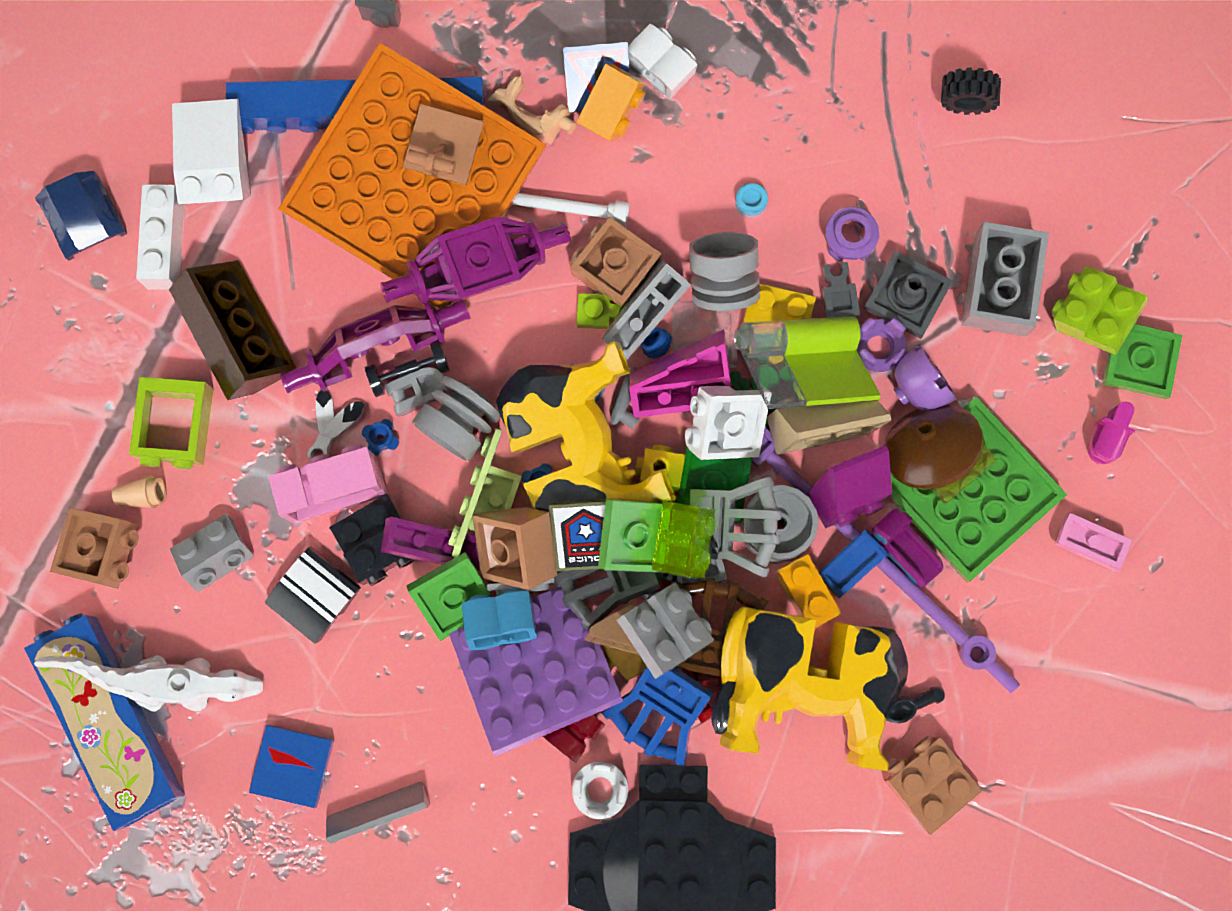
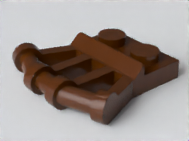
M707 577L706 580L685 584L672 582V584L676 583L680 589L686 590L690 596L704 594L699 618H704L707 621L712 596L727 598L722 630L711 629V636L714 641L675 666L677 669L721 677L723 643L728 624L734 615L736 600L748 608L764 610L769 601L764 597H761V599L741 588L737 582L730 581L729 585L715 582V578Z

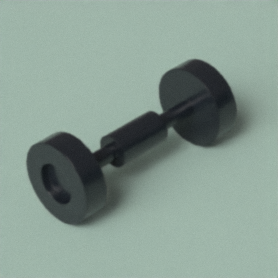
M439 340L430 343L433 353L432 357L418 362L414 359L394 366L395 370L379 375L374 363L365 366L364 369L374 396L379 397L385 394L382 381L396 376L401 378L435 362L439 372L442 374L450 371Z

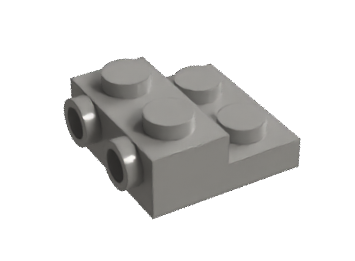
M676 583L653 595L646 602L617 619V622L655 679L714 641L711 636L709 622L704 618H699L691 606L692 598L686 590L680 589Z

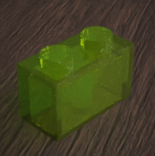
M663 501L652 570L690 578H704L705 571L710 564V553L708 552L710 539L716 529L715 509Z

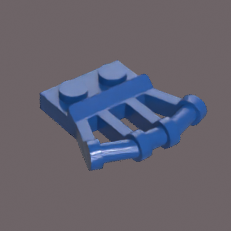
M647 667L634 689L622 696L623 702L601 711L606 719H611L624 736V741L629 744L631 742L637 744L644 749L643 753L651 757V755L675 760V764L684 766L688 756L691 727L711 698L713 691L675 667L657 679L654 678ZM639 699L645 705L634 723L631 724L621 710ZM652 709L664 715L665 719L651 738L640 731V728ZM673 722L681 726L678 747L660 743Z

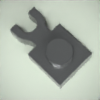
M848 262L841 263V275L839 276L831 274L830 264L823 265V278L829 284V287H823L821 291L825 316H855L859 318L860 309L855 283H846V277L849 273Z

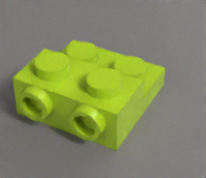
M1085 266L1081 274L1075 272L1068 284L1070 293L1065 300L1059 299L1052 310V317H1054L1056 331L1116 355L1146 306L1148 296L1117 284L1116 277Z

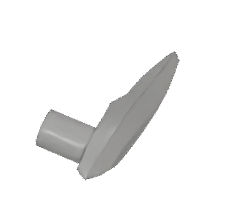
M632 367L630 372L635 371L636 368ZM629 373L625 377L611 413V423L616 425L620 421L633 429L639 417L634 418V415L626 410L631 401Z

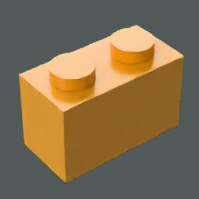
M605 64L577 123L609 141L617 140L618 137L622 138L630 126L631 121L628 117L632 109H637L644 99L646 92L642 89L646 82L614 64Z
M808 554L775 573L797 615L815 619V628L842 614Z

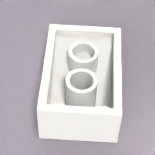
M238 99L172 103L173 172L178 205L244 200L250 197Z

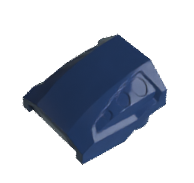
M95 171L73 173L45 186L35 197L49 222L60 250L68 261L74 259L75 254L117 235L122 237L127 234L113 202Z

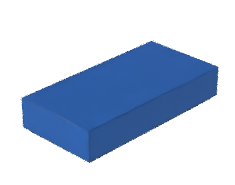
M865 529L818 573L826 586L840 599L879 564L889 552Z

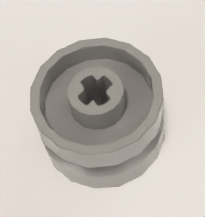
M778 485L772 488L778 511H781L782 527L784 529H777V535H780V544L776 545L769 561L773 564L786 563L800 556L813 542L818 529L817 510L810 498L799 489ZM756 493L746 509L764 510L759 493ZM742 518L740 524L741 533L763 534L764 519ZM744 542L748 550L757 556L762 543Z

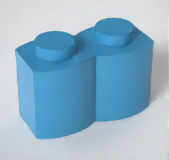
M512 588L496 597L475 595L469 601L462 603L465 638L470 650H484L502 644L521 643L537 638L533 603L529 591Z

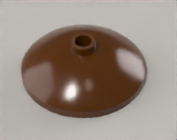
M950 404L930 410L915 409L906 414L891 428L884 442V445L889 450L891 475L902 484L918 489L939 488L961 479L976 465L983 451L984 437L979 422L967 410Z

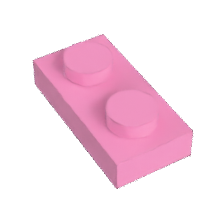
M1068 513L1065 516L1054 545L1117 572L1122 568L1132 540L1072 513Z

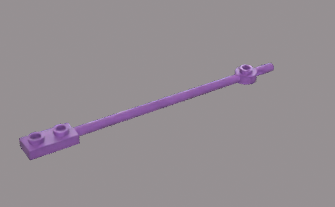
M765 427L760 456L753 457L752 463L758 468L764 461L768 462L794 488L799 489L807 496L806 493L812 486L783 458L776 454L771 432ZM851 523L844 527H839L838 524L834 525L851 542L861 533ZM887 557L876 565L960 645V659L966 667L972 670L985 669L1010 693H1013L1019 687L1020 683L995 660L996 649L991 640L984 636L970 637ZM973 647H978L981 650V657L978 660L974 659L971 655Z

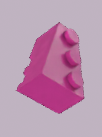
M724 329L630 373L629 390L634 418L691 411V399L693 396L698 395L700 386H729L732 388Z

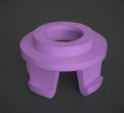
M857 207L843 208L834 213L825 229L829 255L838 262H841L843 259L865 260L874 250L879 240V227L875 218L869 212ZM853 220L865 230L863 239L858 242H849L843 237L841 230L843 224L847 221Z
M870 318L860 327V341L857 352L868 370L874 372L890 371L897 366L898 362L907 353V341L904 335L906 328L896 318H892L890 321L884 319L873 320ZM876 336L885 338L890 344L889 354L885 358H875L867 351L869 339Z

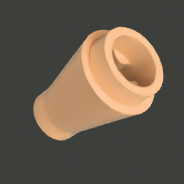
M150 475L123 486L114 487L112 498L116 506L156 508L158 504L165 502L166 488L161 478H154Z

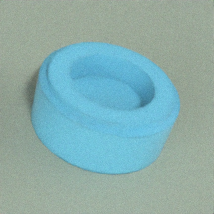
M747 183L741 186L736 194V208L744 216H758L763 213L767 206L768 194L761 185Z

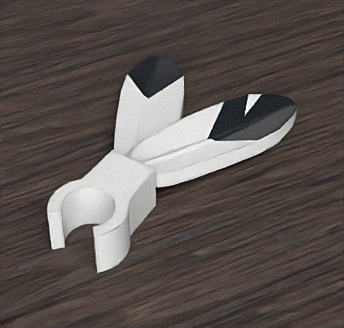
M320 390L315 405L320 434H318L314 445L308 450V459L313 458L314 453L317 451H323L324 454L329 455L333 443L332 439L350 428L362 416L365 408L362 402L351 403L334 416L332 397L328 391L323 392Z

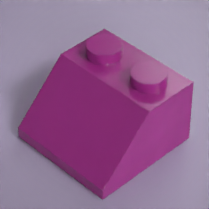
M886 445L830 467L806 493L817 510V514L825 528L838 524L839 527H844L857 519L856 515L865 512L866 516H870L884 508L883 502L892 494L890 458Z

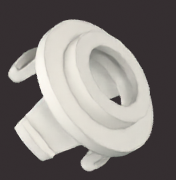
M607 762L590 763L584 766L574 778L572 785L573 800L577 808L590 818L606 819L612 817L626 803L628 797L626 778L620 769L613 764ZM597 777L609 780L613 788L612 796L609 800L602 803L593 801L588 794L589 783Z

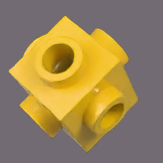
M653 445V449H645L644 457H637L635 476L641 477V483L655 472V468L666 469L673 491L679 493L685 455L672 453L673 449L667 446Z

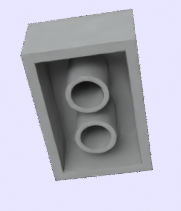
M990 222L982 223L974 237L961 326L1026 337L1036 327L1049 237L1048 232Z

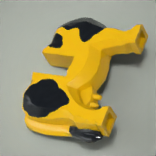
M613 341L607 344L604 354L596 361L577 365L526 366L511 376L500 390L496 404L500 417L508 431L511 451L522 452L563 437L564 441L561 442L563 455L567 461L571 460L572 462L570 467L523 484L530 497L533 509L549 512L550 516L549 505L551 502L612 498L666 503L676 500L666 469L653 472L646 480L639 484H632L631 478L635 476L636 472L633 469L628 470L626 465L631 463V458L624 457L621 459L619 455L612 452L611 430L594 398L605 387L615 383L619 376L631 373L620 342Z
M741 607L736 611L728 624L723 643L721 685L711 713L714 731L716 734L721 735L719 745L732 751L759 754L760 742L756 728L760 715L761 720L767 722L770 713H775L774 722L776 724L782 722L783 712L791 709L817 717L842 715L845 717L848 728L847 745L850 751L847 756V762L861 768L888 771L889 762L882 755L879 744L885 730L887 714L907 681L909 668L905 649L895 630L880 626H859L834 622L826 670L809 664L816 623L815 619L748 607Z

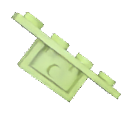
M496 428L493 438L488 436L485 438L480 455L486 457L482 467L476 465L470 484L475 486L472 497L465 495L459 512L465 518L461 527L454 526L448 545L454 546L452 557L460 555L468 529L474 531L472 515L511 509L522 476L491 466L502 433L500 429Z

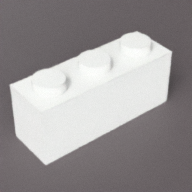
M142 185L136 279L148 290H169L181 275L185 204L178 205L175 185Z

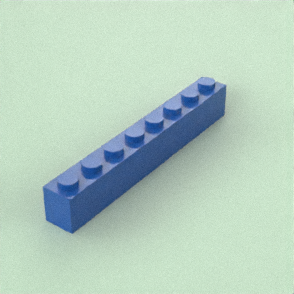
M482 77L439 78L485 106V88ZM356 80L226 82V99H238L243 134H252L255 130H268L271 133L279 134L285 133L287 130L297 129L306 133H314L318 129H327Z

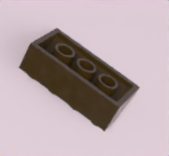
M239 260L186 268L169 288V292L227 401L253 395L281 380V373L297 368Z

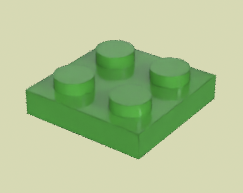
M1134 324L1118 353L1114 355L1108 352L1102 385L1164 400L1169 399L1172 394L1183 335Z
M606 499L598 568L612 571L664 572L673 504Z
M466 552L406 585L412 599L440 641L449 637L450 633L464 627L462 603L469 601L475 595L493 597L490 591L487 590V586Z

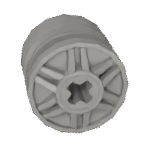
M718 232L701 236L690 243V269L694 272L691 276V286L693 287L692 301L698 307L713 311H734L749 307L760 299L759 272L756 271L759 266L757 239L744 233Z
M444 376L440 384L450 394L447 395L437 389L432 392V395L442 406L438 410L435 407L424 404L412 420V423L440 446L462 460L469 462L481 446L480 441L472 434L474 428L487 434L492 430L481 418L484 417L491 422L497 423L501 417L489 400L476 389L464 382L461 383L451 377Z

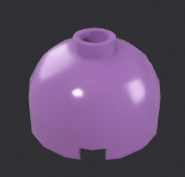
M920 344L908 351L898 362L895 370L898 387L894 391L904 405L910 402L918 410H930L946 406L956 400L957 397L938 367L931 360H928L930 356Z

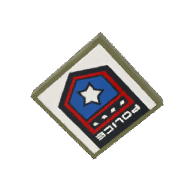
M606 499L550 503L549 510L556 571L600 569L598 568Z

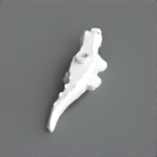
M155 655L131 668H111L83 658L65 656L40 657L34 663L37 667H60L77 672L103 689L126 696L150 711H157L164 703L182 704L183 707L189 710L201 711L208 705V698L213 697L221 701L233 702L245 697L258 695L263 691V681L261 679L234 669H226L216 673L210 672L209 668L211 665L204 658H195L182 665L167 664L164 658Z

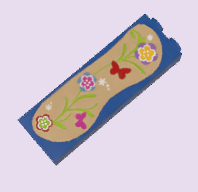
M80 613L66 619L63 622L64 627L54 632L53 630H47L36 635L33 638L34 643L24 649L112 830L118 831L142 820L185 796L140 705L126 696L103 689L72 670L60 667H37L34 665L35 661L40 657L65 656L83 658L106 667L122 668L97 617Z

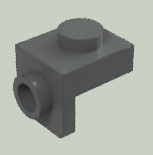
M355 0V6L358 7L362 20L370 21L372 24L383 28L388 26L399 27L401 13L397 2L391 0Z

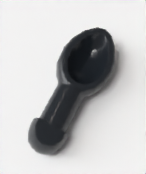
M940 686L930 687L929 691L912 698L907 696L898 697L889 710L886 721L900 724L911 720L916 715L917 710L933 703H941L945 699V691Z

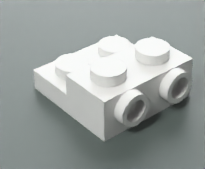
M700 386L698 395L693 396L690 402V410L694 419L692 428H688L685 432V442L689 450L700 460L759 457L771 394L765 390L735 391L729 386Z

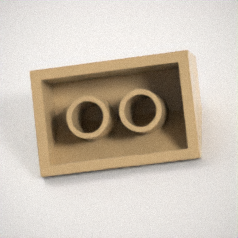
M791 400L777 404L776 410L767 416V421L776 454L779 455L868 436L890 422L891 416L878 400L805 406L804 403L796 405L795 401Z

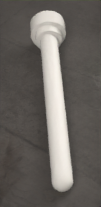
M518 193L512 205L607 219L611 217L625 228L629 215V202L616 200L615 203H609V205Z

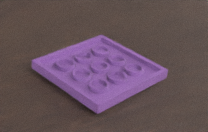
M561 587L531 598L537 638L514 644H502L484 650H470L466 642L464 627L449 634L494 756L623 702L600 645L584 640L587 631L582 626V620L570 608L564 606L562 600L564 593Z

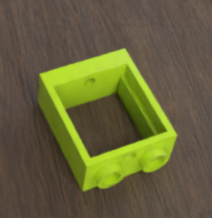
M139 377L129 455L140 460V465L149 467H160V462L172 463V467L191 470L193 464L204 465L213 388L202 381ZM152 397L194 400L188 451L146 448Z

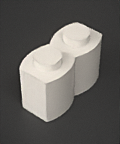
M649 24L627 47L629 66L647 79L658 92L668 99H671L696 73L697 64L695 56L687 48H680L673 44L671 35L662 27L657 28Z

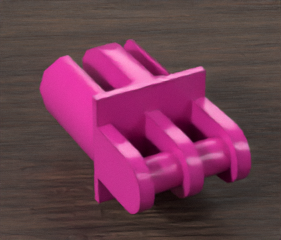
M1127 401L1120 403L1108 412L1107 417H1103L1094 424L1097 428L1091 439L1088 454L1095 463L1108 464L1122 455L1129 436L1136 431L1128 427L1135 410L1132 403Z

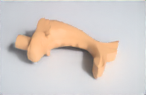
M515 76L506 89H496L495 93L488 99L490 106L506 107L517 127L543 143L551 144L561 129L571 134L577 125L576 122L569 119L570 111L564 104L557 106L552 112L545 110L544 115H535L518 107L516 100L524 88L522 76Z

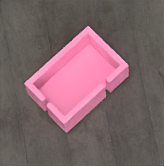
M353 445L342 449V454L330 458L328 454L315 456L309 459L310 464L304 465L305 467L298 468L296 464H290L276 469L277 474L268 476L278 515L294 524L383 496L387 491L377 457L368 447L362 448L361 445Z

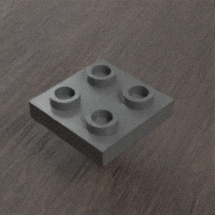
M895 250L863 309L884 320L890 321L892 318H896L905 326L906 332L921 339L953 280Z

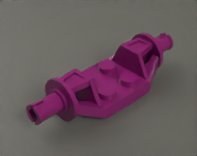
M498 216L437 236L414 260H407V275L386 282H380L382 293L385 292L383 297L386 303L413 293L421 304L427 303L428 300L461 301L520 281L535 265L545 263L546 249L571 242L570 233H565L568 227L563 222L538 231L532 221L520 222ZM525 234V237L510 239L509 235ZM433 260L435 261V264L419 271V268Z
M461 300L437 311L435 308L431 309L429 302L424 303L426 309L393 305L337 328L316 354L313 353L311 348L305 351L308 359L306 361L307 364L280 374L283 386L289 394L291 391L315 382L319 384L323 392L329 390L328 386L352 377V371L347 360L348 357H351V359L360 358L366 355L370 348L379 344L382 346L394 344L404 334H406L413 351L424 348L438 340L443 344L445 340L442 333L445 332V328L471 319L466 305ZM426 332V333L417 335V336H415V337H413V334H412V333ZM338 363L341 364L342 367L329 372Z

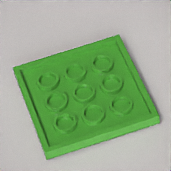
M977 396L963 407V409L970 412L977 419L984 437L982 454L972 470L956 482L933 489L913 488L902 484L891 475L892 494L889 496L899 509L913 518L912 523L967 583L971 582L1067 496L1065 491Z

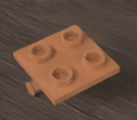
M420 104L403 168L467 186L484 121Z

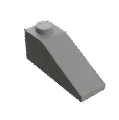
M660 259L622 308L602 339L608 344L613 341L620 342L625 358L628 360L691 284Z

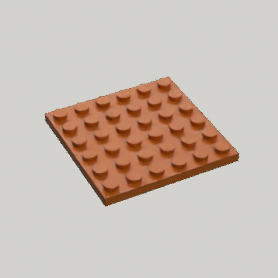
M379 42L278 209L389 278L395 279L407 275V260H414L437 236L498 216L504 217L547 146L542 141ZM420 104L484 121L467 186L403 168ZM433 260L419 268V271L435 264V261ZM428 300L440 309L452 303V301Z

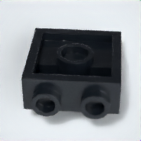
M387 493L329 527L342 549L346 561L362 585L369 583L370 586H373L387 578L386 572L395 566H398L399 569L404 568L416 560L381 552L386 519L389 517L402 519Z

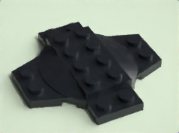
M639 765V800L633 803L619 818L570 833L568 905L584 911H771L776 909V837L726 820L707 801L708 766Z

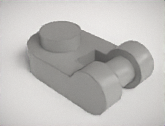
M427 367L386 384V392L388 396H392L395 402L393 409L396 416L407 415L424 404L437 401L432 392L435 389L444 393L446 391L440 384L444 377L442 373L436 368ZM413 387L416 396L407 399L404 391Z

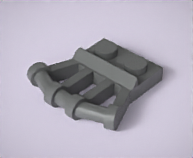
M603 569L557 571L558 576L554 577L557 586L561 587L564 593L562 597L564 606L570 608L582 620V626L586 631L591 626L602 621L618 605L628 604L630 600L660 589L654 572L606 570L607 578L576 589L574 584L577 579ZM612 589L614 591L594 611H591L583 603L584 600Z

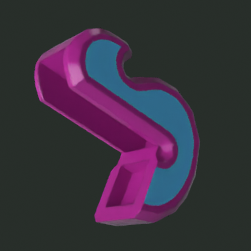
M893 509L872 528V535L889 552L887 556L904 571V574L917 587L923 588L944 570L943 561L909 526L913 518L901 509Z

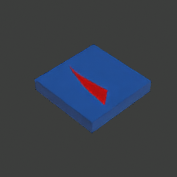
M266 725L249 793L317 808L334 740Z

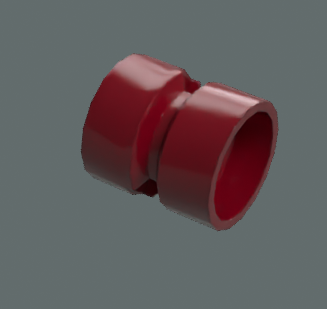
M591 715L543 737L576 763L585 752L586 744L584 740L586 738L594 740L606 724L595 715Z

